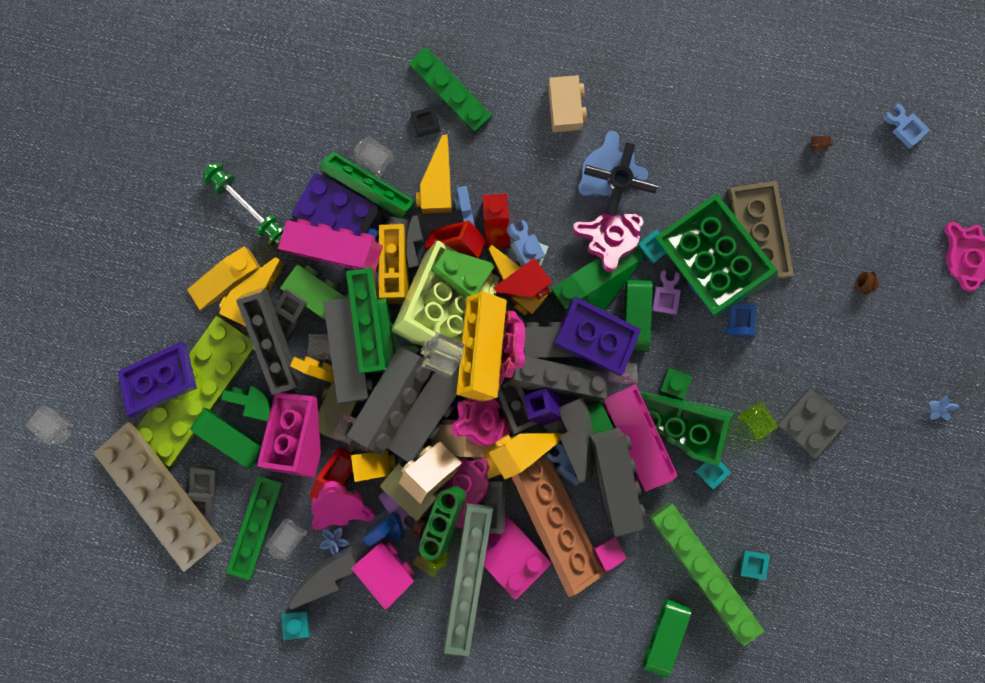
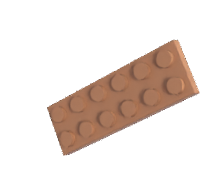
M542 455L523 472L512 476V479L568 597H571L605 575V572L561 479L555 471L553 463L547 461L544 455Z

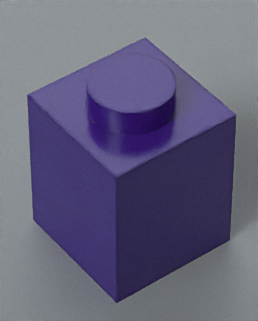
M544 388L524 395L529 420L541 426L562 420L558 408L562 407L559 394Z

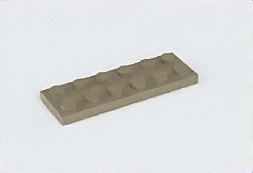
M132 422L123 425L94 452V455L183 572L189 570L222 542Z

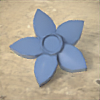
M946 395L941 401L929 402L932 409L929 418L934 420L942 416L943 419L949 421L951 418L949 411H954L960 407L957 404L950 403Z
M342 527L337 528L334 533L329 529H323V537L326 540L321 543L319 548H330L331 553L334 555L339 552V547H345L350 543L346 539L341 538L343 533Z

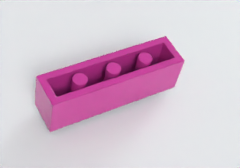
M297 219V222L286 221L278 249L290 255L353 270L372 267L373 274H375L383 246L375 241L374 236L366 233L356 236L353 235L354 232L339 228V231H333L332 227L318 223V226L315 227L311 226V222Z
M632 385L608 396L604 400V409L608 417L612 418L615 424L614 429L619 427L625 435L628 434L631 440L632 449L629 450L630 458L634 459L637 469L635 478L639 485L643 486L646 492L673 481L678 475L637 385Z

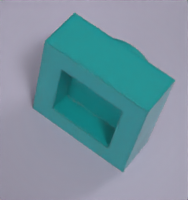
M657 229L637 245L652 265L666 254L655 238L660 234Z
M721 461L719 466L703 462L694 470L712 490L731 473Z
M743 549L739 575L766 581L770 555Z
M308 610L284 612L281 614L283 640L310 637Z

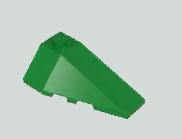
M636 247L634 252L618 261L617 267L613 272L604 270L602 260L599 257L553 287L550 294L564 314H566L573 297H578L605 310L626 280H628L644 259V256Z
M639 391L661 436L666 438L671 444H675L687 452L686 454L693 459L719 466L730 435L735 412Z

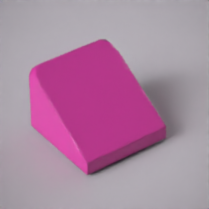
M615 536L593 547L606 572L627 559Z

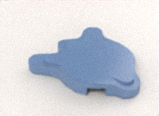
M609 131L606 134L604 144L599 149L593 151L584 161L582 178L578 186V191L581 195L586 197L591 195L611 197L612 190L606 180L585 175L584 171L586 165L608 171L620 165L623 153L618 150L619 135L617 132ZM633 152L629 168L632 170L634 178L646 181L648 171L635 164ZM620 174L614 176L617 183H627L625 176Z

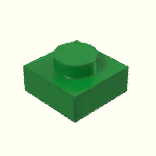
M667 368L660 392L683 400L685 399L692 376L672 368Z

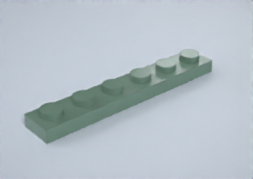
M466 503L443 647L444 654L469 656L493 512L492 506Z

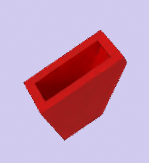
M507 193L483 195L486 249H489L491 245L497 249L510 248V236L507 233V227L509 226Z
M468 220L433 229L424 249L427 251L438 240L458 253L479 258L486 239Z
M533 258L493 287V292L498 296L532 300L537 297L540 300L551 291L549 287L552 285V281L536 259Z
M338 447L315 479L309 494L310 498L317 499L319 491L322 490L323 485L327 482L334 481L342 486H346L353 474L352 453Z

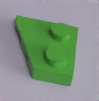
M446 249L431 268V271L467 299L468 296L478 293L495 267V264Z

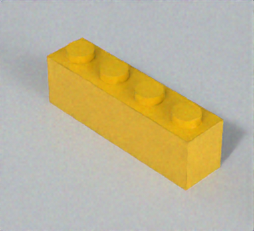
M485 291L470 295L466 300L456 393L479 402L498 397L506 300Z

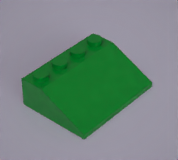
M717 193L655 237L714 316L757 293L778 278L776 267Z

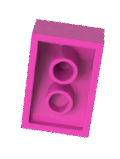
M277 393L274 395L257 467L279 473L315 478L321 454L317 398L314 396Z
M505 513V533H489L484 566L516 600L552 562Z
M383 540L351 569L386 610L416 578L413 575L415 573L413 567L407 561L403 563L397 556L399 551L390 541L386 543Z

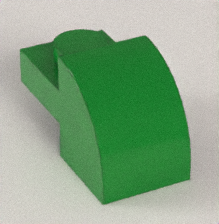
M250 386L248 395H246L247 390L232 387V391L223 390L221 400L245 405L243 416L268 421L273 401L264 390Z

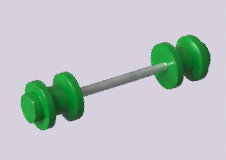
M221 163L209 164L203 171V181L207 184L212 182L215 185L214 192L216 194H222L226 190L232 194L261 223L256 233L259 236L265 234L269 238L267 242L269 246H279L285 226L279 228L275 224L277 218L274 215L264 220L230 187L235 177L232 174L225 175L222 172L224 166Z

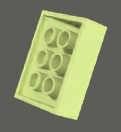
M437 240L425 252L391 331L414 344L460 357L467 299L431 271V268L446 249L455 251ZM490 273L478 292L485 291L494 295L493 287L498 284L500 278Z

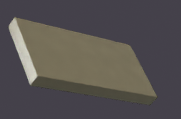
M777 181L728 188L727 192L732 213L778 270L777 279L793 277L794 272Z

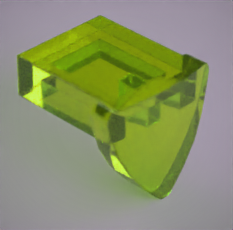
M763 400L750 405L737 416L740 421L743 420L755 440H760L779 427L765 407L766 405Z
M431 541L432 549L438 551L437 544ZM449 548L447 552L435 560H426L419 551L412 564L434 578L438 571L446 566Z

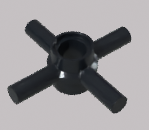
M625 143L620 165L610 171L590 165L585 167V175L606 180L612 190L606 214L616 216L623 192L628 191L630 188H635L655 194L658 184L634 178L633 172L629 168L635 145L632 143ZM618 174L625 176L627 183H617L614 176Z

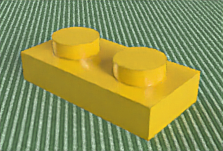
M305 356L304 360L296 357L293 358L291 367L307 375L335 384L332 365L323 362L322 366H319V361Z

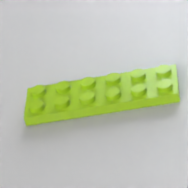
M218 316L214 318L189 353L197 389L149 410L136 428L159 459L169 467L175 464L194 437L195 433L190 430V427L203 408L206 407L211 411L222 397L223 390L228 389L255 350L248 336Z

